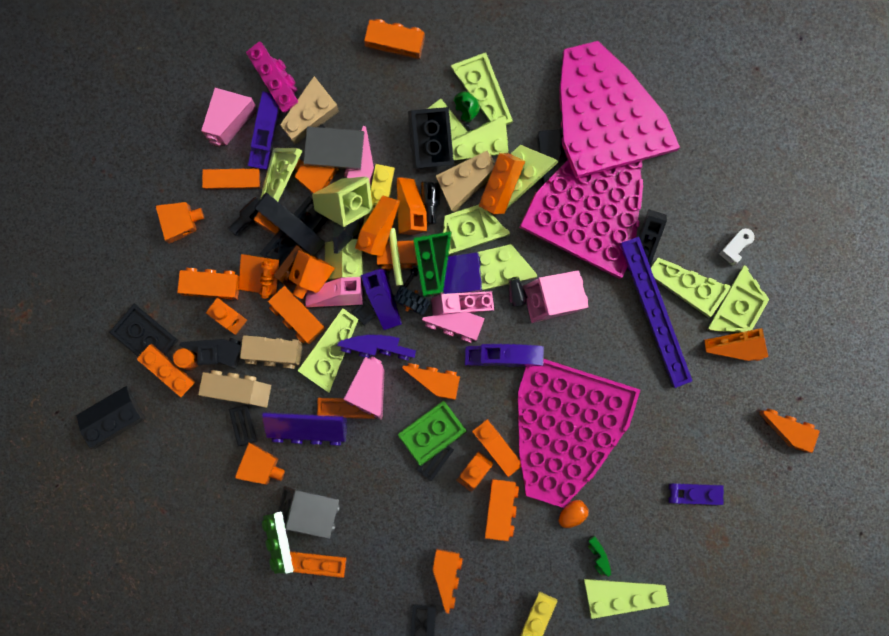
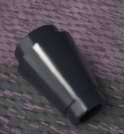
M509 278V302L512 303V306L526 304L528 297L520 278Z

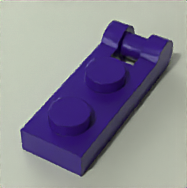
M669 483L671 497H669L668 503L723 505L724 485ZM678 490H683V498L678 497Z

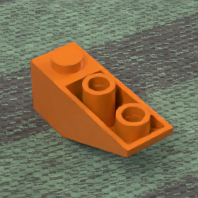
M398 177L397 200L400 201L398 206V233L417 235L426 232V210L415 180Z
M412 363L403 366L402 369L435 396L456 400L460 376H456L457 372L446 370L445 373H439L437 368L427 367L424 370L419 369V365Z
M768 408L766 411L759 412L760 416L789 447L806 453H813L820 432L814 429L815 425L807 422L803 424L797 423L796 418L785 415V418L778 416L777 411Z
M437 549L433 572L445 611L449 613L450 609H454L456 597H452L453 589L458 588L459 578L456 577L457 569L461 570L463 558H459L460 553Z

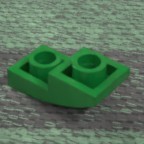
M591 536L587 540L590 543L588 548L594 555L599 554L594 560L597 564L594 567L601 576L605 574L609 577L611 575V568L607 555L597 538Z

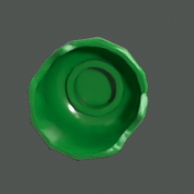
M465 91L455 95V110L462 112L461 119L463 121L471 122L480 110L478 100L471 93Z

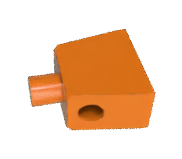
M301 159L298 160L294 168L297 170L295 174L296 180L312 194L328 186L338 171V168L306 166Z
M187 202L156 206L164 239L169 244L197 231L195 221L204 219L202 209L199 208L191 211L190 205Z
M299 250L289 275V280L297 284L292 294L303 299L307 290L315 293L319 292L335 267Z
M219 298L213 302L206 312L207 315L235 335L247 321V319Z
M249 443L235 478L269 484L271 478L281 481L285 470L275 467L278 458L257 445Z
M478 451L456 481L472 492L492 467L493 462Z

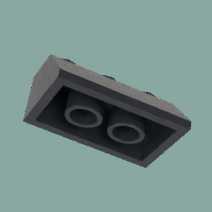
M449 107L408 111L413 168L454 165Z
M127 386L76 415L80 432L89 448H98L146 419Z

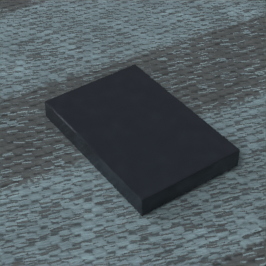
M135 303L109 332L137 357L150 344H153L166 355L178 341L177 338Z

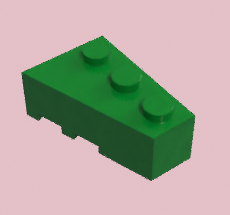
M452 231L413 238L424 298L443 294Z

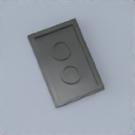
M307 127L304 165L361 170L365 132Z

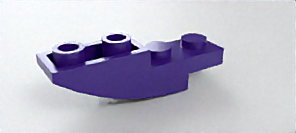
M262 92L248 166L266 170L268 168L279 112L277 102L272 94L268 92Z
M363 335L337 342L340 351L350 354L352 350L359 352L358 356L370 358V355L375 356L377 349H380V354L390 356L391 353L398 354L399 359L409 361V358H415L416 350L398 346L400 338L386 335Z
M481 344V346H466L465 349L466 366H543V346Z

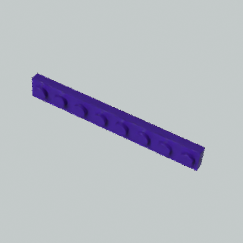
M636 237L620 243L673 388L692 382L693 380L640 238Z

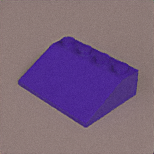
M262 413L266 437L272 438V442L283 443V439H291V443L303 444V440H310V444L322 445V441H330V445L340 446L341 442H346L347 419L344 417Z

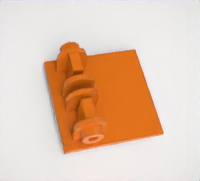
M241 254L239 290L257 292L264 299L269 298V295H275L277 293V279L274 277V274L278 270L279 260Z

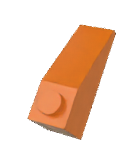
M382 195L360 230L355 246L356 249L369 254L383 256L400 201Z
M762 328L705 340V348L708 353L747 361H759L768 357Z
M488 419L472 431L508 477L521 467V461Z

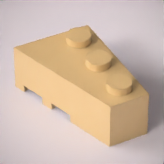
M314 76L298 98V103L291 108L280 125L295 145L306 137L307 127H318L338 113L339 109Z
M488 151L436 175L453 212L458 211L489 180L495 163Z
M243 335L240 359L245 360V364L256 365L257 362H264V366L276 367V364H283V368L295 369V366H300L303 343L299 340L288 341L281 338L270 339Z
M211 370L210 373L203 372L198 395L267 408L271 385L256 381V377L245 375V378L241 379L238 374L228 373L227 376H223L222 372Z

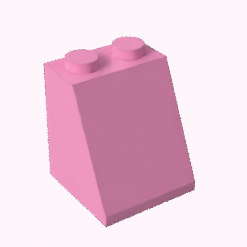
M214 89L201 130L210 144L220 146V144L227 145L256 113L257 107L253 99L226 90Z
M579 271L541 277L523 286L528 297L526 304L531 323L589 308L588 298L583 288V279Z
M365 357L344 398L347 404L351 406L356 405L361 411L369 415L372 413L379 420L383 417L385 372L380 360L374 357L370 359Z

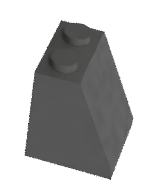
M284 486L277 513L282 512L284 527L287 530L330 538L335 529L334 519L335 515L339 512L340 505L338 499Z

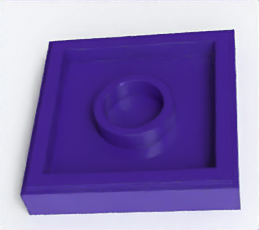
M478 252L448 256L444 294L482 291Z

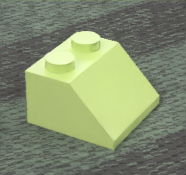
M352 239L338 254H334L333 241L325 243V262L335 267L327 281L346 277H361V281H363L361 276L363 275V251L355 248L358 239Z

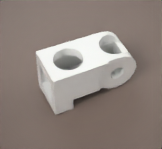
M742 229L719 254L732 266L736 265L742 259L739 255L741 250L753 242L754 233L750 229Z

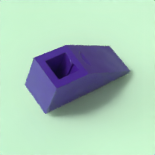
M377 269L361 275L368 298L383 329L387 330L402 325L396 303L393 300L394 296L386 270Z

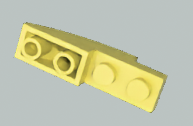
M375 165L371 186L373 210L382 195L390 197L394 167ZM372 212L365 215L363 225L365 224V222L367 221L368 217Z
M539 592L520 636H543L557 604V599Z

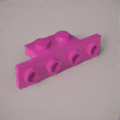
M258 42L246 54L281 111L285 113L298 103L294 95L297 91L294 85L295 80L286 73L285 64L280 59L277 60L271 57L263 43Z

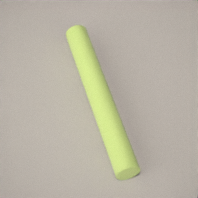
M391 228L389 243L396 286H402L403 278L395 228Z

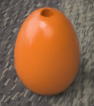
M574 500L568 503L560 513L559 524L563 528L575 527L586 520L589 509L581 500Z

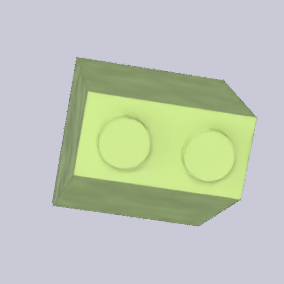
M368 177L342 178L312 194L315 211L343 227L373 211Z

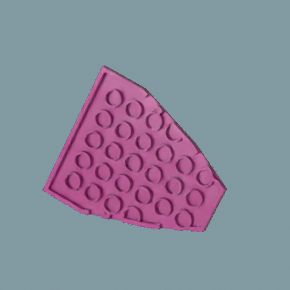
M599 41L564 49L562 53L561 82L559 84L560 112H562L561 128H563L562 146L575 178L679 150L680 146L664 111L629 69Z
M567 160L534 194L519 228L619 279L623 278L628 265L620 243L637 237V228L640 223L638 217L643 192V179H641L642 161L575 178L571 165Z
M543 359V366H526L518 390L519 456L526 496L564 508L584 485L594 477L612 449L629 428L640 389Z

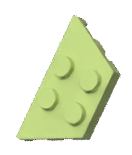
M518 146L511 154L524 160L525 164L507 208L552 169L558 161L525 146Z
M479 205L446 215L444 219L443 233L452 231L449 255L510 235L508 229H505L493 215L479 207Z
M511 244L478 252L482 291L508 285V279L512 277H519L521 282L537 278L535 271Z
M742 266L707 330L740 333L754 328L769 298L760 289L756 279H753L747 266Z

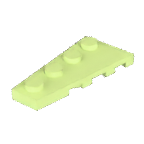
M486 53L451 65V69L466 90L478 100L480 109L489 122L504 114L506 125L513 123Z
M657 258L651 267L656 282L708 318L713 315L732 287L719 283L712 278L701 276L694 271L683 269L681 266L661 258Z
M342 308L298 369L301 374L328 393L331 390L345 352L340 351L337 342L352 337L358 319Z
M584 579L591 619L669 605L665 585Z

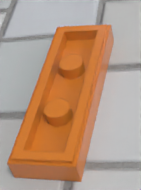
M203 169L202 188L260 189V169Z
M318 398V416L375 419L374 414L371 413L369 415L357 408L356 405L351 406L347 404L344 398Z
M289 551L293 572L342 578L345 576L346 557Z

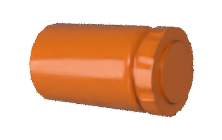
M179 349L175 352L173 361L178 367L185 370H193L198 366L197 355L187 349Z

